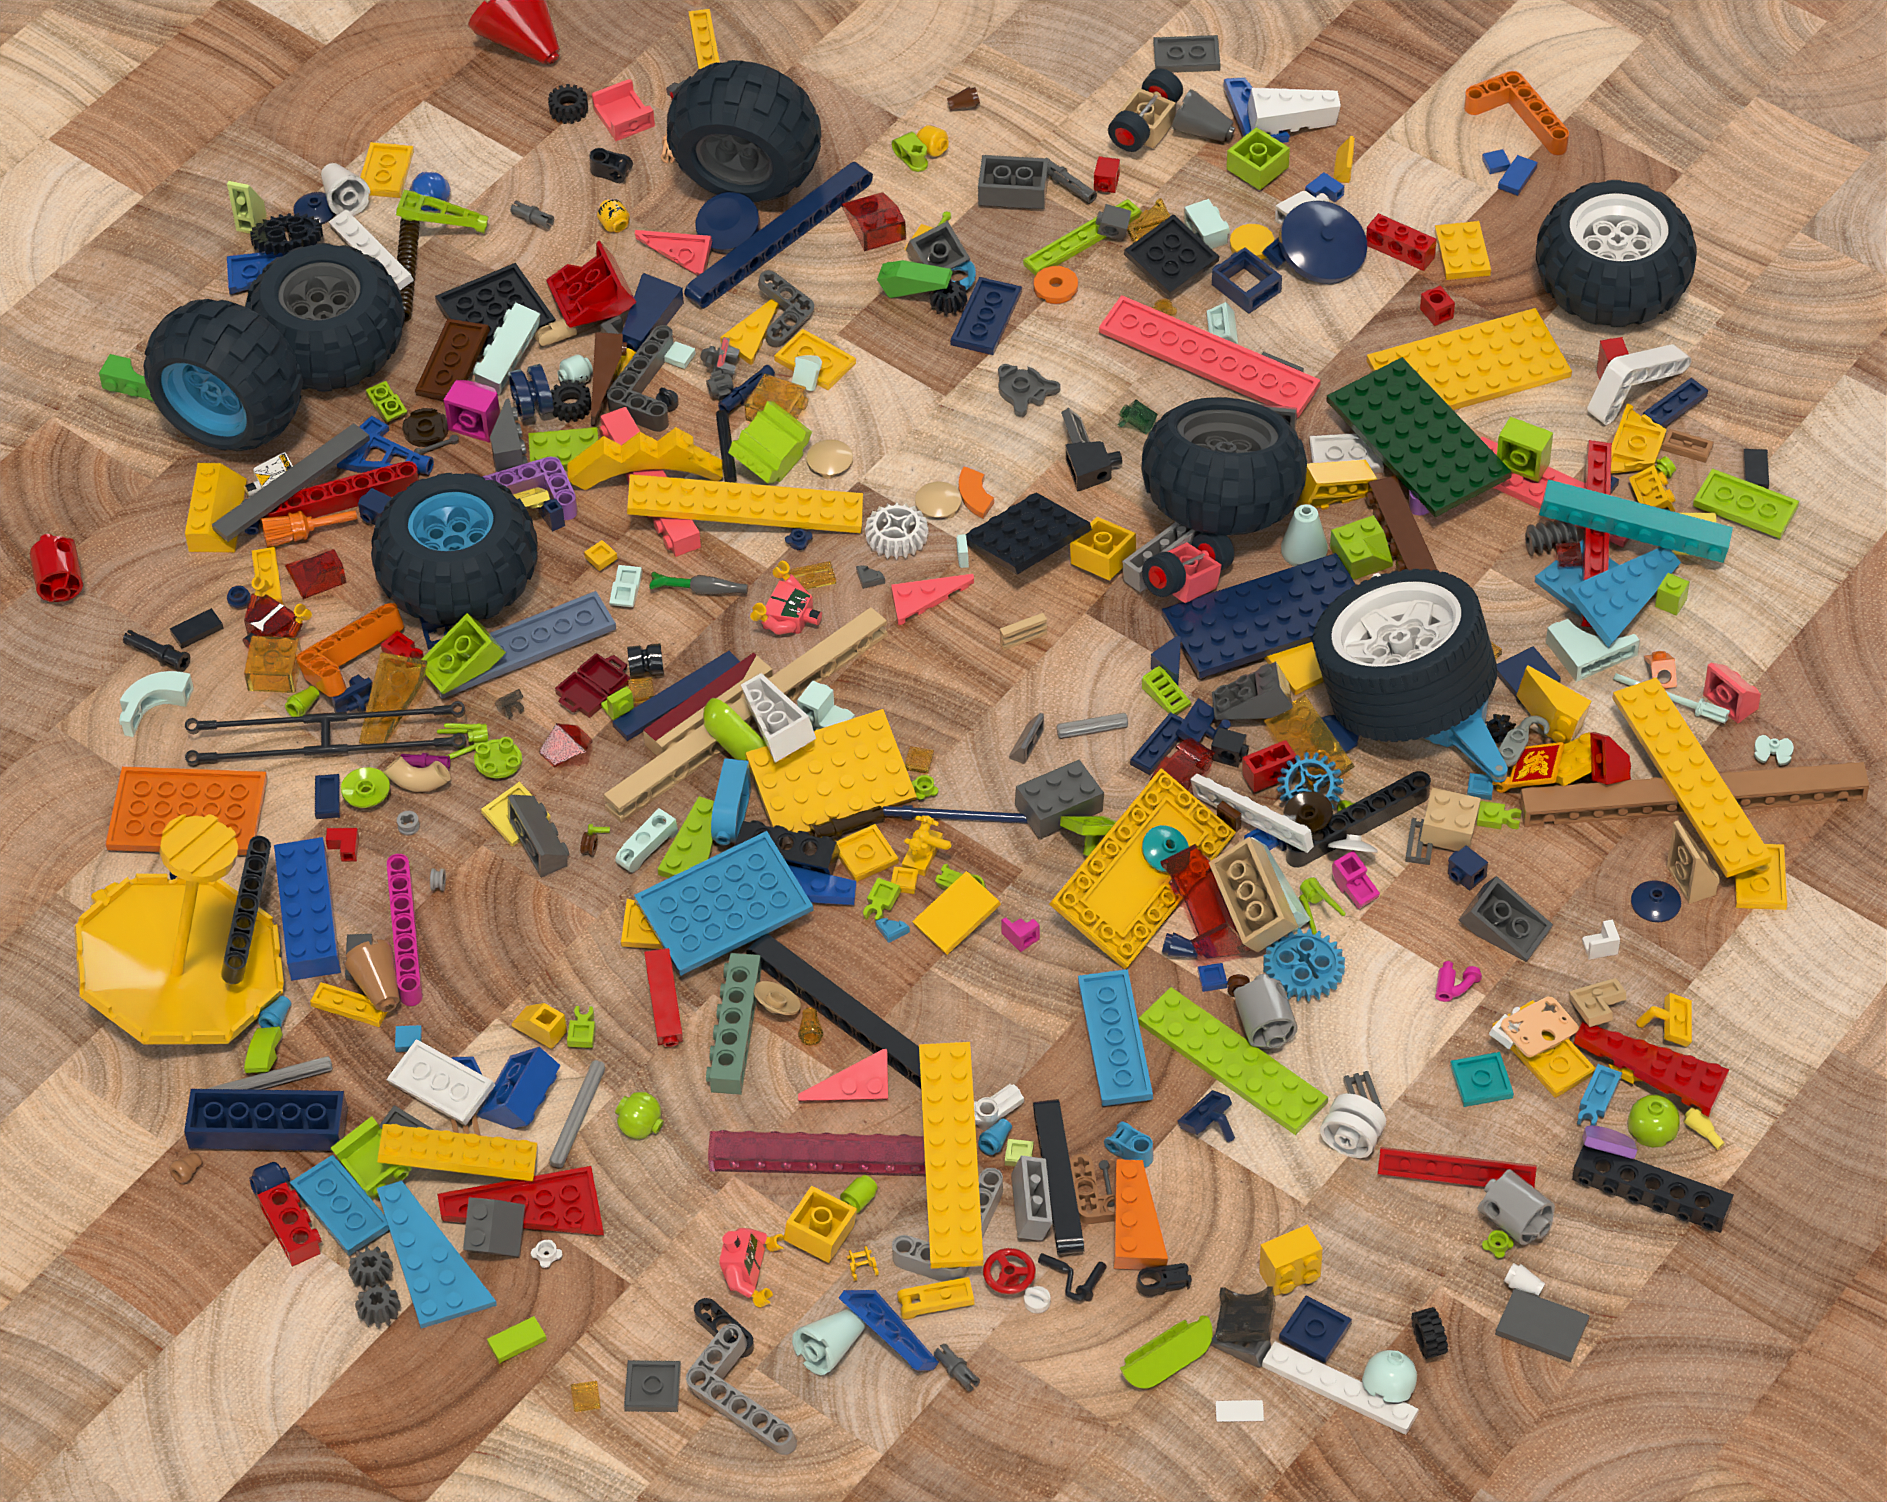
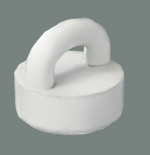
M1040 1286L1026 1289L1024 1304L1027 1310L1032 1313H1043L1050 1307L1051 1297L1047 1289Z

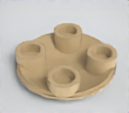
M833 439L817 442L809 449L807 463L812 470L821 474L823 478L831 479L835 474H839L852 466L853 453L844 442Z
M941 481L931 482L922 486L915 496V504L918 510L922 511L923 517L953 518L962 502L960 491L954 485Z

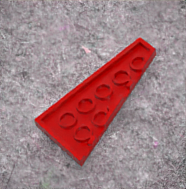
M1584 1022L1580 1025L1574 1039L1576 1045L1598 1057H1609L1614 1060L1613 1065L1620 1069L1624 1068V1066L1634 1071L1633 1076L1666 1094L1674 1093L1682 1098L1681 1102L1687 1106L1694 1104L1702 1109L1701 1113L1707 1117L1710 1116L1729 1073V1069L1719 1064L1702 1061L1694 1056L1674 1052L1669 1048L1659 1047L1645 1040L1634 1039L1620 1032H1612L1597 1025L1589 1027Z

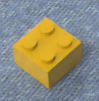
M1096 517L1090 523L1092 530L1070 543L1071 564L1110 581L1123 568L1122 561L1136 552V533Z
M811 1186L787 1220L783 1240L830 1263L854 1228L857 1208Z
M1308 1224L1261 1244L1259 1273L1274 1297L1279 1294H1287L1302 1284L1313 1283L1321 1277L1323 1248Z

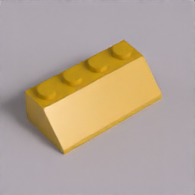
M221 463L197 464L185 529L189 552L235 553L238 535L227 542L213 530L212 524L245 500L246 491L244 485H247L248 481L245 477Z

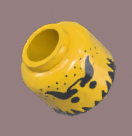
M617 199L603 201L597 212L598 220L609 232H621L629 224V212L622 202Z

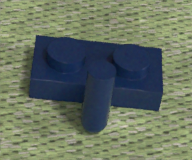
M1198 698L1175 734L1195 747L1204 734L1214 740L1218 728L1228 730L1231 723L1229 720L1224 719L1216 730L1211 727L1210 724L1215 717L1214 708Z
M1214 1090L1209 1092L1177 1120L1180 1129L1196 1135L1204 1131L1214 1121L1219 1124L1227 1142L1235 1139L1226 1115L1223 1114L1232 1105L1231 1099L1228 1095Z

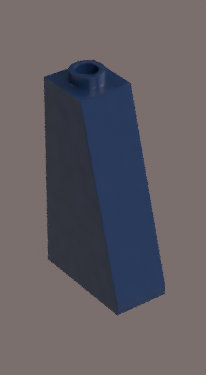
M646 273L641 275L634 296L636 303L630 308L622 331L623 342H627V348L635 352L639 350L657 326H667L684 304L682 287Z

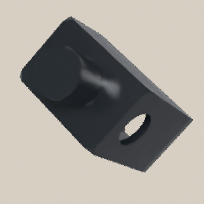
M1101 441L1065 444V460L1077 492L1110 481L1112 478V466L1122 464L1120 451L1107 453L1104 443Z

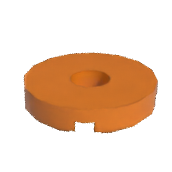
M1050 266L1042 269L1035 276L1034 292L1038 298H1043L1050 304L1068 302L1078 292V278L1069 268ZM1055 283H1058V284H1060L1061 286H1059V287H1053V286H1051V285H1052V284H1055Z

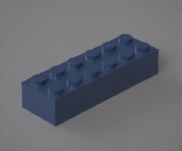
M191 1089L184 1133L189 1149L332 1151L331 1147L344 1138L348 1107L344 1091Z

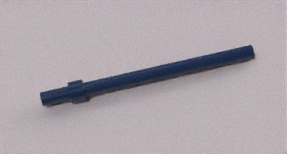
M903 805V807L883 806L885 816H898L908 820H912V817L924 815L934 819L1028 824L1026 817L1022 813L913 808V805Z

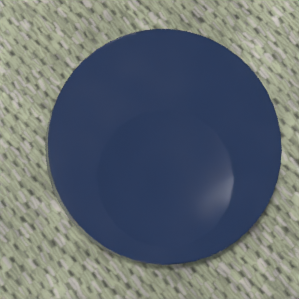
M734 192L722 193L709 199L700 208L696 217V232L698 235L711 236V251L728 254L759 231L760 215L755 204L745 195Z

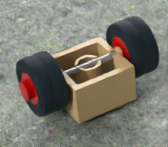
M1157 68L1150 72L1143 81L1141 89L1136 88L1108 126L1109 137L1116 146L1128 152H1136L1143 145L1151 148L1156 147L1173 124L1176 115V103L1183 94V85L1179 78L1172 72L1162 68Z

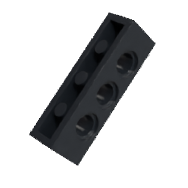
M756 820L742 822L735 846L767 831L788 865L833 875L840 853L838 844L833 838L828 836L818 838L805 831H798L796 833L778 825L769 827ZM793 844L791 849L783 850L785 845ZM811 849L817 850L813 855H806Z

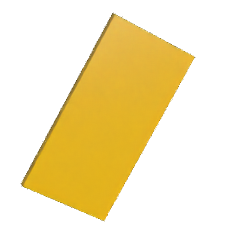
M1161 768L1051 900L1049 905L1125 970L1209 867V862L1217 857L1236 832ZM1160 825L1170 826L1177 829L1186 838L1190 854L1183 868L1176 872L1165 873L1156 870L1147 862L1142 851V841L1146 833L1153 827ZM1166 843V846L1172 849V847L1168 843Z

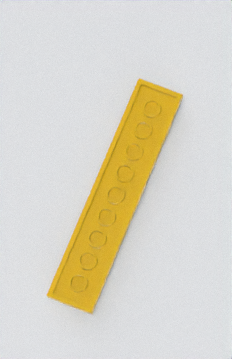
M630 474L627 514L861 533L863 493Z
M1656 677L1613 692L1612 699L1726 878L1770 863L1772 855L1658 678Z
M970 1042L919 1044L931 1269L984 1266Z

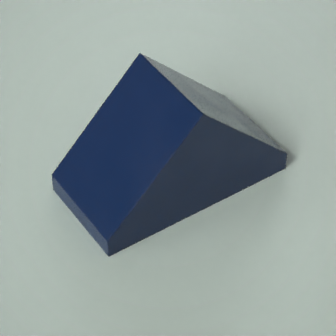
M1175 636L1151 653V670L1158 666L1162 667L1177 686H1179L1181 636Z

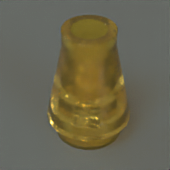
M806 1008L802 1011L798 1032L802 1043L809 1046L818 1044L823 1037V1030L817 1016V1010L814 1008Z

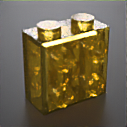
M764 374L744 405L745 418L747 421L752 422L758 411L764 410L767 401H774L798 420L799 414L807 408L809 402L806 387Z

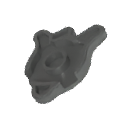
M1002 364L998 368L999 394L1005 401L1013 405L1016 416H1025L1029 403L1042 405L1047 395L1057 394L1061 390L1059 382L1045 379L1038 371L1027 366V370L1018 369V366Z

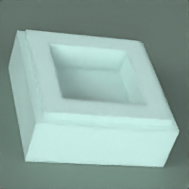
M675 341L664 356L665 362L685 369L696 354L695 348Z
M966 534L957 535L959 567L967 568L969 567Z

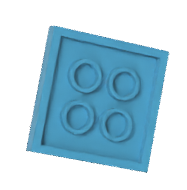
M1584 539L1535 576L1536 584L1580 617L1581 612L1565 592L1569 587L1582 582ZM1609 558L1608 570L1619 565Z

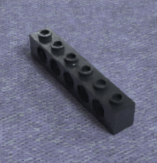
M1583 1145L1573 1170L1572 1180L1583 1186L1602 1190L1608 1195H1616L1627 1199L1633 1204H1641L1652 1208L1656 1212L1677 1217L1681 1221L1700 1225L1709 1231L1722 1232L1732 1207L1734 1194L1635 1159Z

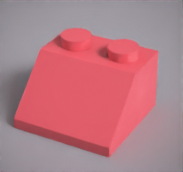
M1712 662L1708 664L1703 696L1714 705L1730 710L1728 716L1736 723H1740L1759 708L1761 693L1756 687L1748 684L1737 672L1731 670L1726 665Z

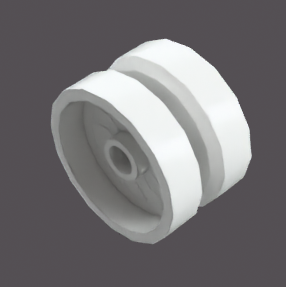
M1341 1094L1334 1099L1329 1109V1114L1325 1117L1320 1127V1134L1331 1148L1341 1154L1354 1158L1368 1157L1373 1152L1377 1144V1138L1381 1135L1386 1125V1117L1383 1111L1367 1098L1356 1094Z

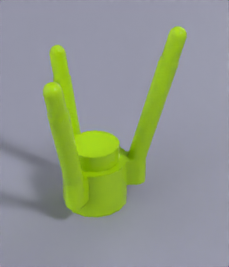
M445 723L444 727L449 729L437 730L438 734L467 733L468 742L474 743L471 746L446 755L450 756V759L476 750V746L479 743L488 741L486 724Z
M1311 877L1301 883L1300 890L1303 894L1299 896V899L1311 919L1308 922L1313 935L1317 933L1308 902L1316 904L1324 899L1342 916H1345L1344 910L1327 894L1316 878Z

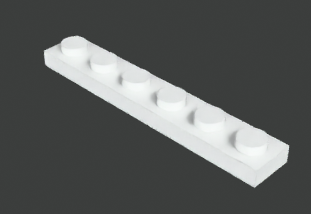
M347 209L329 221L331 228L349 246L361 250L363 254H368L380 261L388 274L394 279L399 290L414 281L411 274Z
M1199 774L1191 778L1194 797L1216 808L1220 802L1224 801L1242 813V821L1307 853L1314 847L1311 830L1307 826L1300 825L1290 820L1287 816L1270 810L1267 806H1262L1246 796L1239 795L1230 788L1215 783L1210 778H1205Z
M1278 1342L1273 1343L1262 1361L1263 1368L1405 1435L1418 1415V1408L1403 1401H1384V1396L1375 1393L1374 1397L1364 1388L1363 1382Z

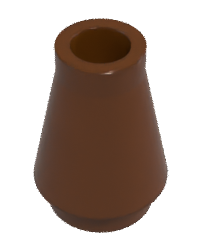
M969 86L947 98L950 110L974 108L977 104H980L976 87L970 88Z

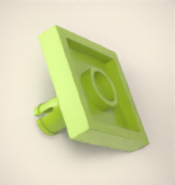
M1061 816L1060 826L1080 835H1085L1083 855L1089 856L1100 842V835H1106L1117 821L1106 816Z

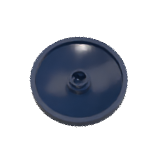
M1319 200L1299 204L1287 214L1280 227L1279 245L1285 260L1297 273L1309 280L1325 284L1345 281L1360 269L1366 258L1367 239L1361 224L1349 211L1337 204Z

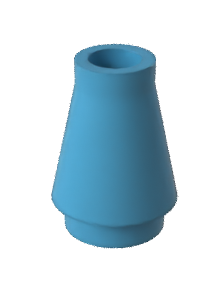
M279 996L275 1002L260 1012L259 1025L262 1028H281L288 1009L291 1007V1001L285 996Z
M1002 1118L981 1133L978 1141L979 1148L988 1155L1000 1152L1009 1132L1012 1130L1011 1123Z

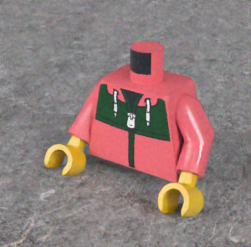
M780 561L778 567L773 569L774 577L783 578L784 580H779L766 606L762 603H756L752 607L753 612L750 614L753 621L762 620L763 628L769 629L777 635L787 633L799 634L807 622L819 625L822 618V612L813 609L811 594L792 574H788L790 567L785 561Z
M738 1228L736 1231H728L724 1234L719 1264L730 1291H737L747 1298L753 1297V1302L757 1307H764L771 1303L767 1300L773 1296L770 1289L765 1288L759 1292L755 1290L765 1251L763 1245L765 1244L770 1252L784 1249V1247L777 1244V1241L784 1239V1235L777 1234L767 1237L766 1233L751 1228Z

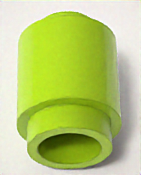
M867 1175L857 1177L840 1194V1199L857 1208V1213H859L875 1197L878 1190L877 1184Z

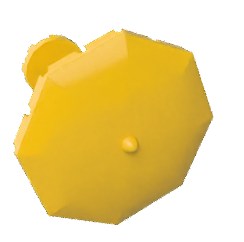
M183 814L170 821L163 830L159 853L163 864L172 874L177 876L175 879H168L167 874H136L135 878L131 880L127 876L107 893L104 902L99 900L84 912L74 926L79 997L143 1045L229 1044L259 1017L260 1012L275 1002L279 996L283 995L284 980L281 957H279L278 926L273 924V917L260 907H258L243 980L238 984H229L221 977L238 891L220 878L228 875L234 867L238 844L235 839V831L231 827L227 828L224 824L218 822V818L210 814L205 817H186V814Z

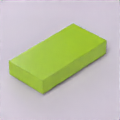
M535 1316L487 1339V1343L499 1364L547 1341L546 1335Z

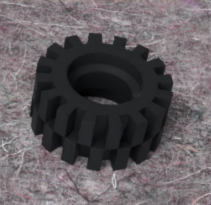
M566 84L565 88H563V85H560L559 90L554 88L553 93L550 92L548 97L549 112L553 120L556 119V122L560 123L563 120V124H567V121H570V124H574V120L579 122L581 117L585 118L586 113L588 114V99L583 88L579 87L577 89V85L570 87V84ZM565 103H574V104L568 105V106L563 105V104H565Z
M567 380L568 383L566 384L564 381H561L560 386L556 384L554 385V390L551 389L554 407L553 416L555 418L558 417L560 421H563L565 418V421L570 423V419H573L574 422H578V417L581 420L584 419V414L589 415L592 404L589 388L583 382L579 384L578 380H575L574 383L571 380ZM567 399H577V400H578V401H576V402H574V403H564V402H563V401H565V400H567Z
M1431 1307L1413 1312L1411 1316L1413 1332L1416 1335V1342L1419 1344L1423 1357L1429 1359L1446 1354L1448 1352L1447 1336L1436 1308Z

